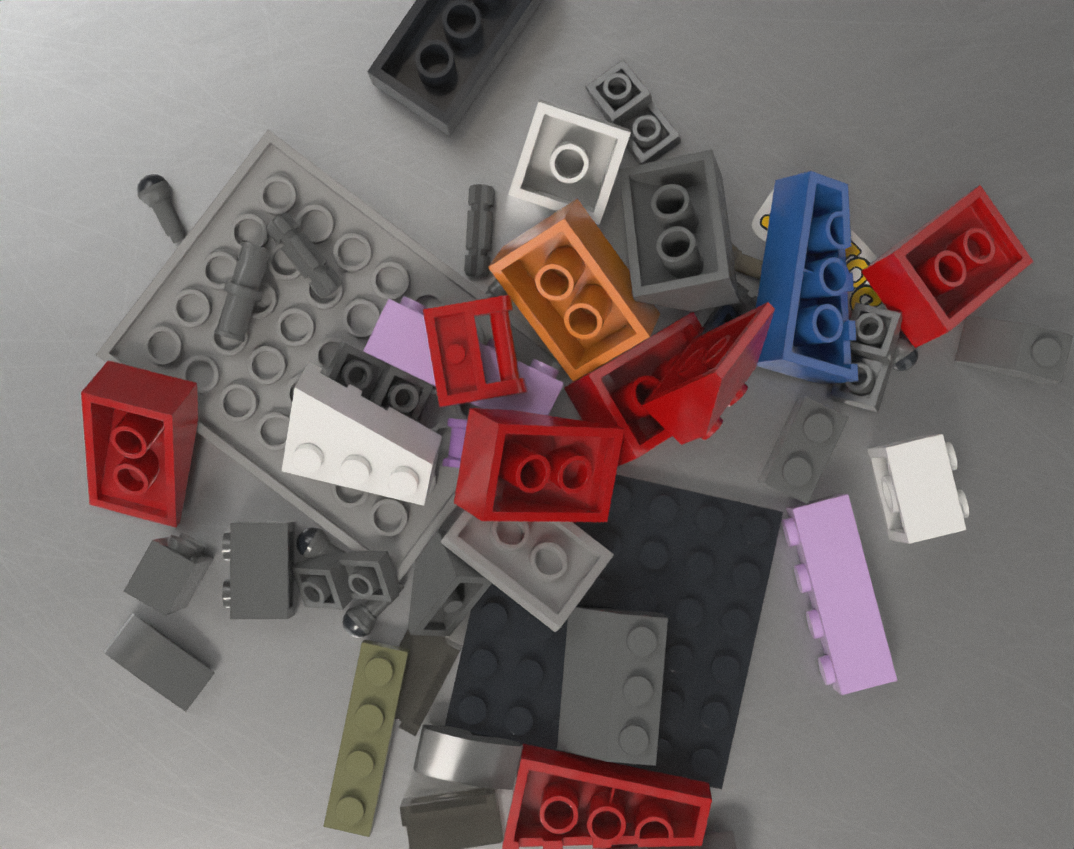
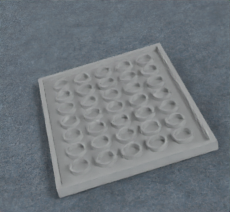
M268 129L96 353V356L104 362L109 360L196 382L198 391V425L196 432L354 552L388 551L399 583L430 542L431 538L457 507L454 504L459 468L442 466L443 459L448 457L452 428L447 426L448 418L468 420L469 408L478 407L470 403L440 408L437 390L433 386L416 421L442 436L434 478L423 506L282 472L294 389L308 361L321 367L320 373L325 375L341 342L363 351L388 299L400 304L403 296L427 308L491 297ZM285 212L290 214L299 226L296 231L299 234L304 232L327 261L324 265L327 270L332 267L341 278L342 284L333 294L325 298L319 297L309 285L312 282L310 277L304 279L281 250L284 246L283 243L280 241L277 244L267 232V225L276 216ZM242 241L272 250L259 291L263 292L260 302L255 301L244 336V342L214 333L228 293L223 289L226 281L231 282ZM509 312L517 361L530 366L532 360L536 359L560 371L562 366L538 334ZM489 315L475 317L479 342L487 345L489 339H493Z

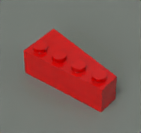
M523 744L502 849L543 846V849H563V846L593 845V848H612V845L637 844L638 847L702 846L712 803L710 785L707 782Z

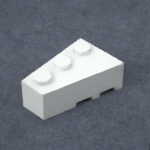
M308 361L294 389L282 472L424 506L434 478L442 436L390 406L387 410L362 397L360 389L351 384L347 388L321 374L322 368Z

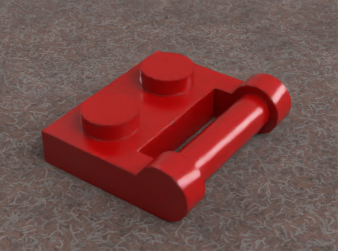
M510 295L423 309L440 408L527 393L525 378H520L509 317V312L513 311ZM485 315L490 317L500 375L499 382L486 384L475 322V317Z

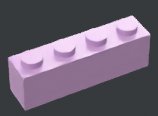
M403 296L400 304L388 299L363 351L436 387L423 309H427V307ZM490 338L487 345L479 342L486 384L500 381L494 340ZM533 359L531 365L528 366L517 361L520 378H525L527 393L470 402V404L482 409L516 410L549 415L564 383L556 379L559 371L543 362Z
M840 493L809 501L808 504L801 503L786 507L788 518L782 520L783 531L788 546H796L800 564L794 566L795 577L800 592H808L813 610L806 611V618L813 639L820 638L825 656L818 657V663L825 685L832 684L835 691L844 695L897 681L849 495Z

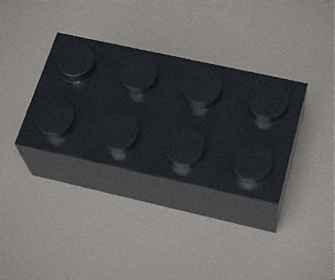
M416 0L367 71L371 82L383 92L451 136L543 0Z

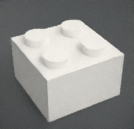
M539 99L508 195L556 211L578 198L593 221L600 225L631 134L630 130Z
M943 434L922 435L867 448L889 540L910 544L967 530L964 518L969 517V506L963 490L956 489L952 471L957 470V458L951 442H945Z

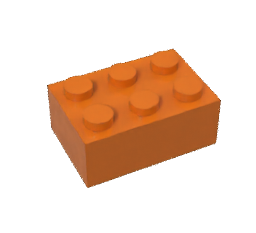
M578 198L504 245L488 266L506 293L511 296L512 301L573 382L649 338L660 316V312L655 305L634 300L629 269Z

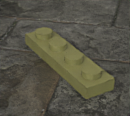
M364 640L361 643L323 827L370 837L373 831L410 649L370 640Z

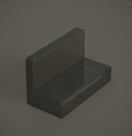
M407 629L398 646L410 649V655L396 719L401 721L400 729L416 736L462 645L445 636L410 635L409 629Z
M476 787L403 798L400 805L402 827L406 826L409 849H464L498 844L503 841L504 836L497 789Z

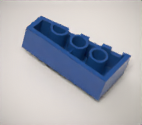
M813 171L775 180L756 304L757 308L769 302L775 308L757 363L758 367L822 385L858 381V364H851L850 341L856 340L855 321H849L848 292L854 291L853 273H849L846 266L845 249L851 247L847 183Z

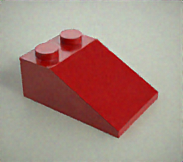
M979 185L891 247L861 272L887 310L902 314L901 329L911 344L917 348L950 332L1034 261L982 186Z
M767 302L693 339L641 405L681 445L698 438L702 440L710 438L721 427L723 419L720 416L727 406L730 407L746 393L748 386L745 382L757 366L775 308Z
M694 312L685 315L641 343L564 387L583 421L624 428L618 466L641 457L672 437L641 405L702 328Z
M108 360L81 391L89 505L177 528L181 521L198 425L197 383Z
M469 408L454 504L481 521L607 522L624 428L516 410Z

